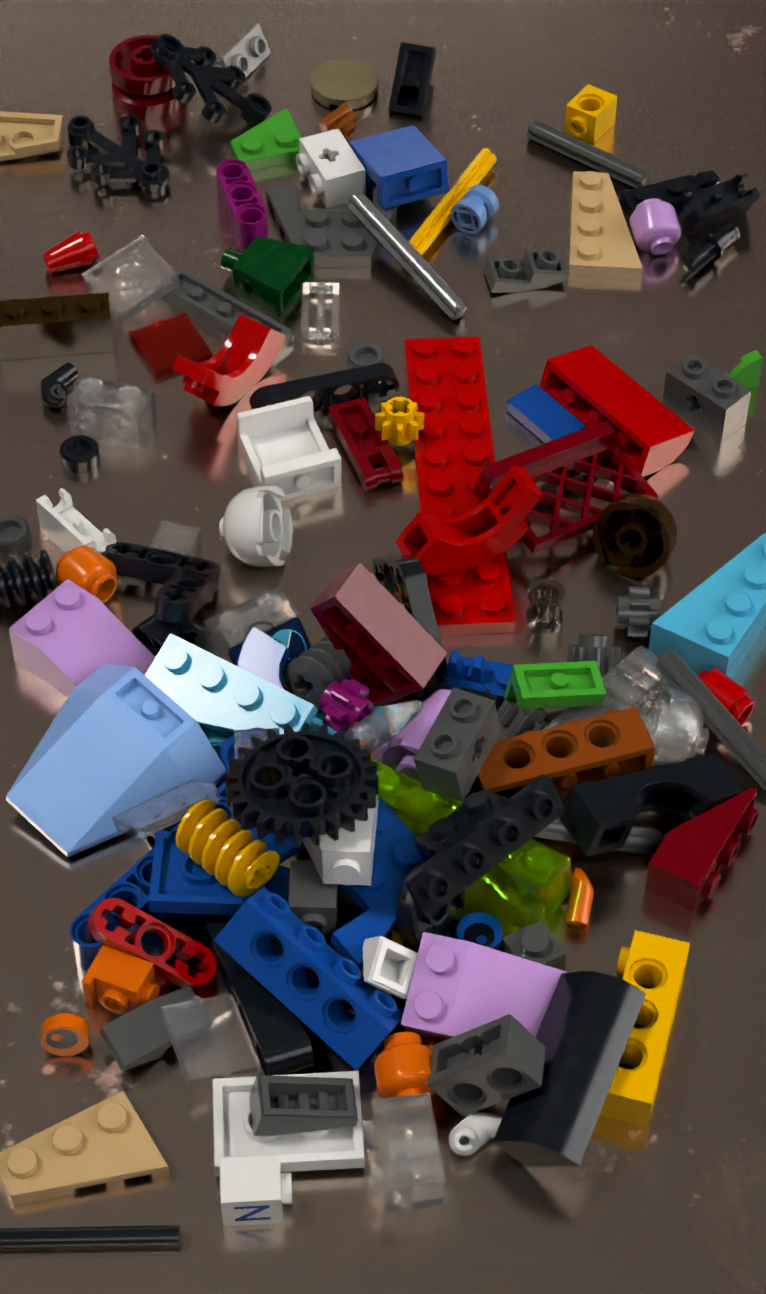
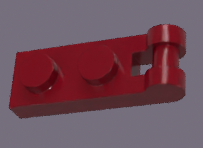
M365 397L329 406L328 418L359 476L362 489L367 492L377 489L378 484L389 482L392 485L403 482L402 466L389 441L382 440V430L375 429V416ZM382 463L383 467L373 469L372 465Z

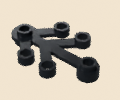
M162 34L151 43L150 51L155 61L168 68L176 84L172 90L174 98L181 103H189L196 93L195 86L187 80L184 73L186 72L191 76L205 103L202 115L208 121L218 123L226 112L224 105L218 101L214 92L242 110L241 117L250 125H258L265 121L271 112L270 102L262 95L250 93L245 98L233 90L238 89L245 80L244 72L236 66H228V68L212 67L217 57L210 48L205 46L199 48L184 47L177 38L169 34Z
M79 115L70 120L67 126L68 140L75 147L67 152L69 167L76 170L91 167L92 181L97 185L137 183L140 190L148 194H156L165 190L170 180V172L165 165L160 164L161 151L165 147L164 134L161 131L149 130L144 133L143 144L144 149L147 151L145 163L136 157L137 136L141 133L139 117L125 115L119 120L120 133L123 135L122 147L97 132L94 123L89 117ZM93 145L105 154H88V150L84 147ZM112 167H126L129 170H112Z

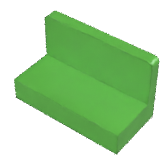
M597 661L515 664L512 666L504 698L509 702L516 703L517 701L519 709L603 705L607 693Z

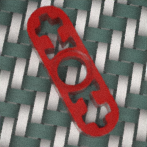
M106 899L97 905L89 915L88 928L95 940L105 946L154 963L157 975L181 988L188 986L192 990L200 988L215 975L217 968L216 958L208 947L122 899ZM113 911L118 915L116 918L118 925L128 930L137 923L139 928L133 932L128 943L125 941V938L130 932L121 927L108 931L105 928L107 920L102 916H107ZM145 932H154L162 938L164 950L160 956H150L143 950L141 938ZM176 946H178L180 950L174 956L181 960L176 959L169 966L166 964V960L173 955ZM196 957L199 960L197 968L202 972H198L191 977L187 974L189 966L183 961Z

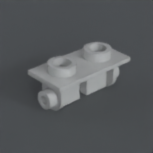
M256 23L247 33L242 34L239 37V41L220 58L221 60H216L212 67L228 68V66H236L244 72L246 78L271 53L259 23Z

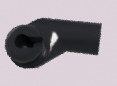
M67 362L41 381V399L48 407L59 408L64 405L67 397L65 387L79 377L78 371L73 364Z

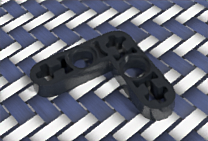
M116 542L106 546L105 557L113 562L117 575L163 585L156 594L154 613L162 621L171 623L188 622L218 589L220 566L213 561L127 542Z
M390 554L373 559L372 570L377 580L393 597L400 598V602L405 606L406 610L425 630L434 636L435 640L443 648L425 574L419 559L416 556ZM445 657L431 678L447 673Z

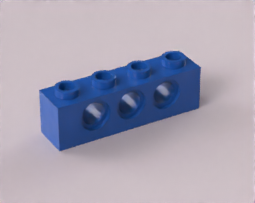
M265 887L261 888L243 903L214 939L223 950L356 1071L402 1021L403 1012L398 1009L395 1000L388 993L377 990L373 985L364 982V977L354 962L348 958L341 957L326 943L324 936L319 930L302 922L290 911L288 903L281 896L269 892ZM271 935L276 936L281 941L283 950L273 944ZM306 967L312 969L317 974L319 982L309 977ZM341 1000L350 1003L354 1008L355 1014L346 1011Z

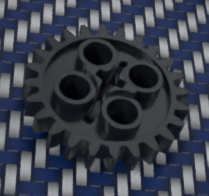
M304 723L300 732H294L293 728L286 724L284 734L278 735L271 729H267V740L263 741L259 738L251 737V749L244 747L237 749L238 759L229 760V772L225 773L227 806L232 808L233 819L242 818V826L245 831L257 827V838L260 840L270 833L275 834V845H280L286 837H292L295 847H300L303 838L310 837L314 845L318 846L321 841L320 835L327 834L335 841L339 840V828L354 832L355 819L367 821L368 809L376 807V795L379 794L377 762L371 761L370 749L360 750V740L358 738L345 742L344 730L338 731L333 736L328 735V725H323L317 732H311L309 723Z

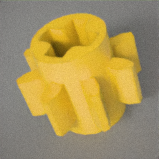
M394 397L386 403H381V412L375 413V429L382 430L383 441L388 440L392 445L403 446L409 444L412 440H418V430L424 429V413L417 412L418 403H413V401L406 397Z

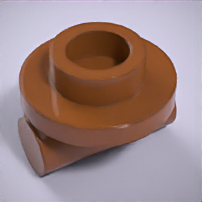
M345 102L320 120L319 127L323 132L339 129L346 139L357 129L355 122L358 116L353 112L352 107Z

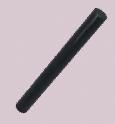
M180 1225L0 1228V1249L180 1246L181 1233Z

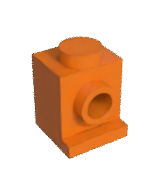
M102 945L81 981L86 1008L94 1010L97 1004L100 1003L107 1010L120 1015L158 998L160 991L159 984H156L154 963Z

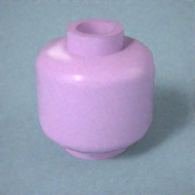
M651 198L642 201L636 206L630 217L633 237L641 251L652 252L655 255L665 254L672 249L681 236V227L674 207L661 199Z

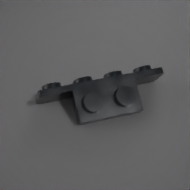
M541 774L511 798L503 797L485 789L469 795L463 801L462 806L449 816L433 822L428 827L427 832L414 841L421 856L429 860L406 876L404 883L421 915L430 917L564 814L565 808L549 776Z

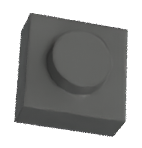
M539 920L502 938L501 948L505 953L553 968L565 964L566 952L543 920Z

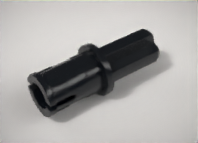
M726 221L711 234L702 235L698 240V244L683 254L681 258L684 263L683 268L686 271L697 272L708 262L717 261L722 257L725 249L740 239L738 227L730 233H726L734 225V223Z

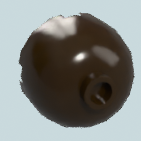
M632 493L620 496L603 509L593 526V544L598 556L604 563L608 560L611 565L619 567L615 572L622 576L641 578L653 575L668 561L677 542V526L672 513L663 502L650 495Z

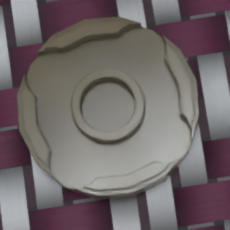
M354 59L331 60L318 66L312 73L311 92L314 99L323 106L330 108V104L339 107L346 102L352 109H358L371 103L375 98V93L378 92V76L376 71L367 63Z

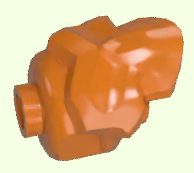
M399 1032L383 1040L384 1051L377 1056L374 1062V1075L378 1092L384 1100L396 1103L397 1107L401 1109H415L423 1106L426 1103V1099L435 1094V1091L427 1085V1078L431 1073L430 1059L432 1056V1046L435 1045L433 1038H421L419 1034L414 1032Z

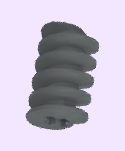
M325 635L319 642L314 643L308 650L302 652L299 657L294 658L287 665L285 671L287 689L290 693L314 704L319 709L320 698L330 683L333 681L342 683L344 678L349 681L353 678L349 672L352 662L343 648L336 650L327 635Z

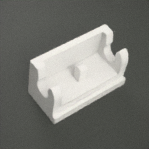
M59 489L60 502L55 507H53L52 502L46 495L36 499L40 530L64 553L76 547L88 546L105 556L106 546L116 543V536L109 529L105 528L102 533L73 507L72 497L65 489Z

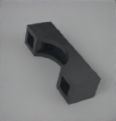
M717 754L699 758L691 757L677 763L663 766L655 765L646 770L628 774L619 773L613 777L592 782H580L572 786L568 792L567 799L563 805L565 812L559 819L587 857L623 848L638 813H663L685 823L744 792V790Z

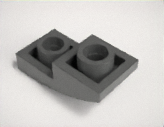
M525 249L522 260L487 257L484 266V272L491 293H516L542 289L564 282L568 277L560 251L550 249Z
M188 986L163 995L125 1013L104 1025L99 1033L121 1071L161 1058L168 1047L206 1035L213 1023L191 987Z

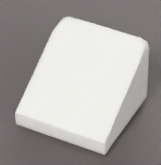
M383 936L365 939L363 944L364 982L401 999H407L418 953Z

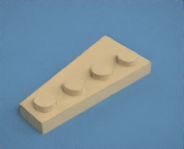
M573 171L569 276L642 280L643 267L609 173Z

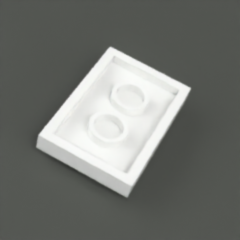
M359 1071L271 1075L352 1078L358 1115L356 1126L277 1136L253 1135L250 1092L256 1076L213 1079L215 1176H220L219 1157L280 1154L281 1172L364 1168ZM336 1095L328 1096L330 1110H338ZM309 1098L310 1109L317 1110L316 1098ZM296 1100L289 1101L290 1109H297ZM275 1102L270 1103L271 1108H276Z

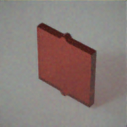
M186 313L163 321L155 320L154 324L129 332V338L155 378L175 372L172 367L178 355L196 362H204L213 357L211 350Z

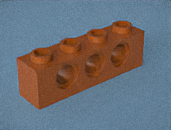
M636 706L623 710H611L603 715L579 721L571 720L559 726L539 731H526L518 736L496 741L471 790L475 793L485 789L503 797L511 798L543 774L551 778L559 797L568 795L572 786L580 782H592L610 778L619 773L628 774L649 769L653 766L656 747Z

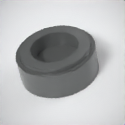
M372 343L357 344L347 353L348 369L385 363L384 351Z
M19 516L1 517L0 553L13 555L24 551L31 543L28 522Z

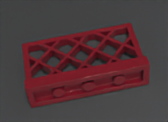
M608 420L484 466L473 491L479 501L483 502L513 465L524 468L535 484L542 481L557 486L556 495L540 490L543 497L539 502L554 506L552 516L531 510L523 520L529 530L520 539L532 553L592 530L603 509L590 506V496L612 503L620 496H624V494L620 493V487L624 485L634 488L639 494L650 495L656 499L659 497L612 441L616 430ZM608 456L617 467V471L598 466L596 462L598 459ZM576 470L588 474L587 482L566 477V472ZM594 476L614 482L613 491L593 485ZM563 488L584 494L583 503L562 497ZM559 509L580 514V521L571 522L558 518ZM528 521L550 527L549 533L537 537L528 526Z

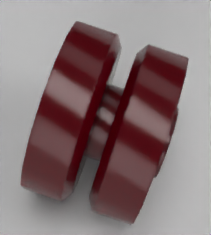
M141 35L128 38L117 44L110 52L109 69L112 79V99L117 110L124 115H135L140 120H157L171 116L178 112L185 104L175 99L172 94L176 84L168 68L158 64L151 54L150 45L154 39L160 36Z

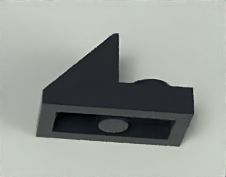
M401 42L388 111L423 117L434 87L430 84L436 54L434 47Z

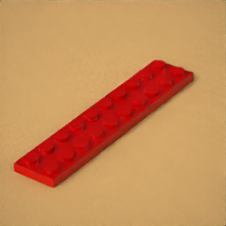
M480 336L404 339L409 399L413 403H418L417 412L424 413V429L418 430V440H413L419 511L441 518L458 516L472 510L481 503L473 491L483 467L495 462ZM506 551L478 567L463 572L444 575L425 573L440 636L515 633V616Z

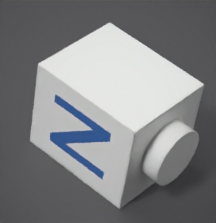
M280 1154L219 1157L223 1227L283 1223V1204L292 1203L291 1173H281Z

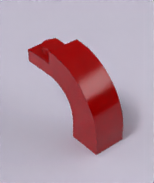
M240 313L225 344L211 359L205 362H196L178 355L172 369L185 375L182 381L185 384L184 391L213 406H227L243 398L260 382L274 362L286 335Z
M513 465L487 498L472 510L448 518L418 512L395 540V543L403 555H412L419 559L424 573L444 575L470 570L496 558L523 537L529 530L523 520L543 495L524 468Z

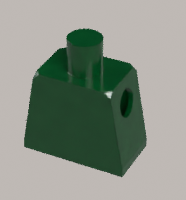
M257 237L244 253L227 248L221 259V268L232 272L233 292L236 296L281 318L314 277V250L308 246Z

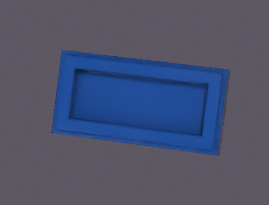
M537 384L509 398L506 403V410L544 443L587 428L584 423Z

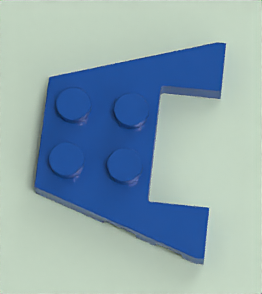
M379 797L371 886L339 884L363 911V914L333 932L330 943L339 954L354 962L360 971L363 969L364 940L377 936L387 937L391 927L397 921L398 896L405 877L416 864L427 859L421 856L414 842L417 840V837L381 797ZM257 827L250 829L254 834V841L260 840L257 838ZM273 833L261 839L266 843L267 851L275 850L281 856L280 864L306 848L303 841L300 847H295L292 837H286L280 845H275V834Z

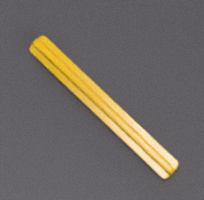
M484 148L477 154L409 240L422 256L451 220L450 213L452 207L459 200L463 199L465 193L472 186L478 185L496 163V154L491 153L490 149Z

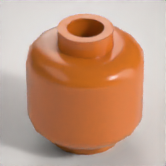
M76 547L64 553L57 562V587L69 579L97 597L102 603L107 602L116 591L118 581L115 565L111 560L91 547Z

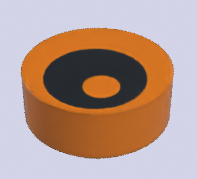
M55 1014L42 1023L41 1045L47 1052L58 1056L79 1054L89 1045V1024L85 1019L75 1014Z

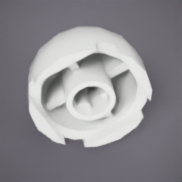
M278 486L244 489L230 501L224 517L220 520L219 532L222 540L226 541L234 557L246 565L254 567L282 566L285 561L279 560L281 551L290 553L293 534L292 516L290 508L282 509L279 498H286V496Z

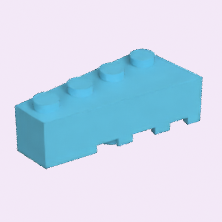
M766 533L762 534L652 623L648 649L649 657L658 660L666 652L675 650L697 675L703 670L709 672L714 668H718L731 678L766 627Z

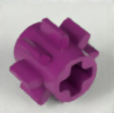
M344 678L342 683L338 681L330 683L319 701V708L327 714L322 723L337 732L344 730L348 733L351 728L354 730L361 729L373 711V702L365 698L370 688L353 678L350 681Z

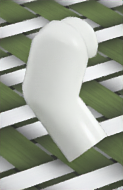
M482 1112L469 1114L450 1132L449 1145L451 1149L461 1156H469L475 1153L490 1139H494L503 1115Z

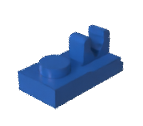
M453 650L447 664V673L444 674L442 683L452 685V689L453 687L457 689L465 687L481 691L491 690V695L499 696V699H501V706L505 700L504 694L513 665L497 661H484V657L476 654L475 659L460 656V651Z

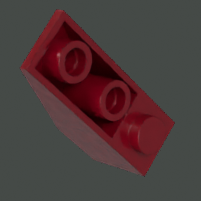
M751 787L671 829L649 862L645 889L693 912L703 897L710 899L719 884L721 874L718 872L722 865L731 866L740 847L738 839L742 833L749 835L757 822L759 810L754 808L757 790Z

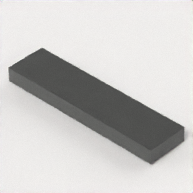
M179 268L156 286L157 297L229 337L241 313L286 335L279 351L293 341V330L183 268Z

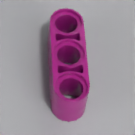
M239 159L221 161L216 167L218 201L237 246L245 251L255 238H268L267 210L246 163Z

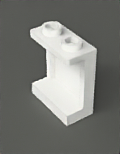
M310 396L240 412L236 415L238 443L258 487L278 486L286 496V498H279L280 502L342 486L341 457L336 448H328L315 421L314 405Z

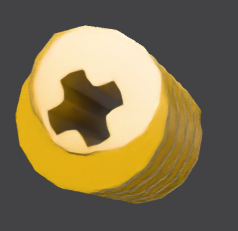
M206 799L196 803L187 811L178 826L175 839L179 850L184 854H188L196 864L202 865L203 869L209 875H214L220 884L228 886V889L235 896L245 897L261 889L271 879L280 864L281 856L277 851H267V845L263 840L254 841V834L250 830H241V824L238 820H228L227 812L221 808L215 809L213 800Z

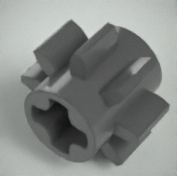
M628 587V596H617L616 627H627L626 635L628 637L648 638V628H651L652 623L660 617V597H650L649 587Z
M579 634L578 645H568L567 662L597 661L602 679H609V668L620 667L621 647H610V635Z
M505 699L497 711L499 722L502 724L500 726L501 733L508 738L518 736L526 731H539L549 728L543 721L548 714L543 708L519 709L517 701L514 703Z

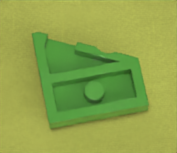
M284 109L230 141L231 154L234 159L245 162L250 172L296 162V155L300 154L299 139L302 137L288 109Z

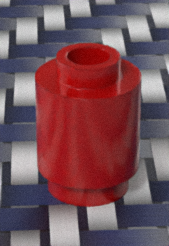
M714 668L709 672L703 670L697 675L741 725L748 719L756 705V702L749 697V691L718 668Z

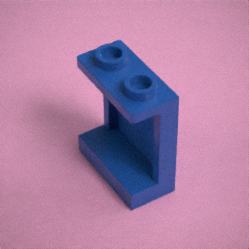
M415 125L349 141L350 147L365 168L366 173L376 183L377 200L382 209L440 195L449 191L447 159Z

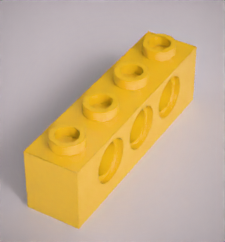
M635 930L631 947H621L616 974L623 975L622 980L636 986L646 994L635 1024L642 1025L645 1028L633 1027L619 1064H629L635 1068L624 1069L618 1066L599 1116L648 1128L684 979L690 943ZM639 985H649L653 988L647 989Z

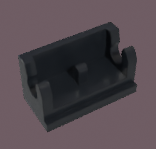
M738 174L730 180L694 193L683 194L680 198L673 200L671 205L674 207L685 233L689 234L746 213L761 197L757 188L749 191L744 189L743 183L744 180H747L748 174Z

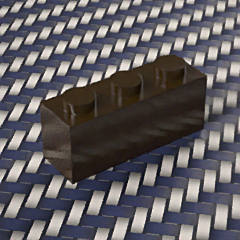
M88 293L0 301L1 361L114 352L109 293Z

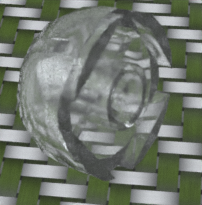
M660 682L654 684L651 689L659 692L654 700L645 698L639 713L656 747L653 766L681 762L694 757L696 752L702 753L708 742L709 729L703 727L704 717L698 702L687 692L677 687Z

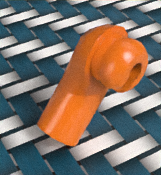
M562 867L558 870L556 889L559 892H570L565 923L574 927H588L594 896L592 884L584 870L575 867V870Z

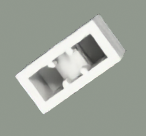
M339 129L299 139L300 154L296 155L298 171L301 175H306L313 195L319 196L326 209L348 203L350 201L349 197L352 194L356 195L362 192L366 195V170Z

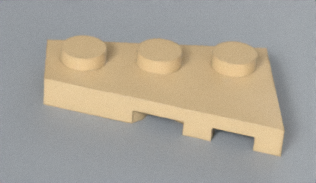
M0 111V162L59 151L65 125L63 115Z
M124 1091L0 1152V1182L13 1206L71 1195L77 1188L106 1183V1188L123 1185L125 1184L124 1179L151 1174L152 1179L169 1176L167 1163Z

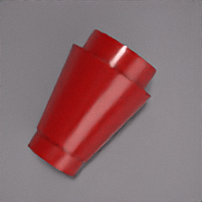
M77 231L47 252L42 253L50 274L93 265L92 261L100 258L89 231L81 234Z

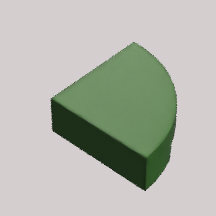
M757 350L749 352L739 358L741 363L730 374L724 373L748 389L759 386L763 357Z

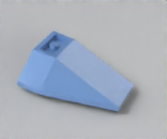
M104 663L72 690L7 793L6 801L65 856L69 857L165 816L176 810L184 802L195 803L225 777L227 770L198 722L143 673L133 666Z

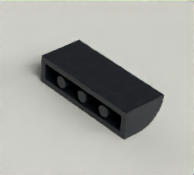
M594 971L562 973L536 1034V1038L546 1047L542 1086L509 1100L493 1142L524 1167L580 1166L646 994L636 986L605 973Z

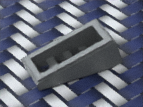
M257 1075L250 1092V1110L254 1136H277L356 1126L358 1122L352 1078ZM336 1095L338 1110H330L328 1096ZM309 1098H316L317 1110L310 1109ZM296 1100L297 1109H290L289 1101ZM275 1102L276 1108H271L270 1103Z

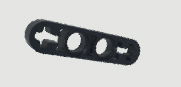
M377 363L264 386L253 392L249 403L251 409L265 407L267 404L273 405L285 402L286 399H297L306 393H314L315 395L312 398L314 415L328 413L329 406L365 397L368 404L388 400L398 391L399 382L390 365ZM345 385L352 386V388L344 394H334V392L339 387Z

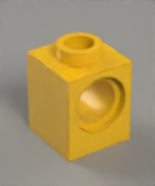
M587 84L566 105L564 132L594 145L615 124L617 96Z

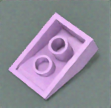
M69 579L65 580L9 628L14 661L67 697L78 684L104 663L133 666L145 675L155 659V656L97 597Z
M423 932L401 1026L405 1032L417 1033L421 1038L431 1037L436 1043H440L511 1014L536 1037L562 973L568 972L473 942Z

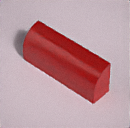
M593 345L547 359L540 387L587 427L608 420L616 430L612 441L642 477L667 467L689 444L695 430Z

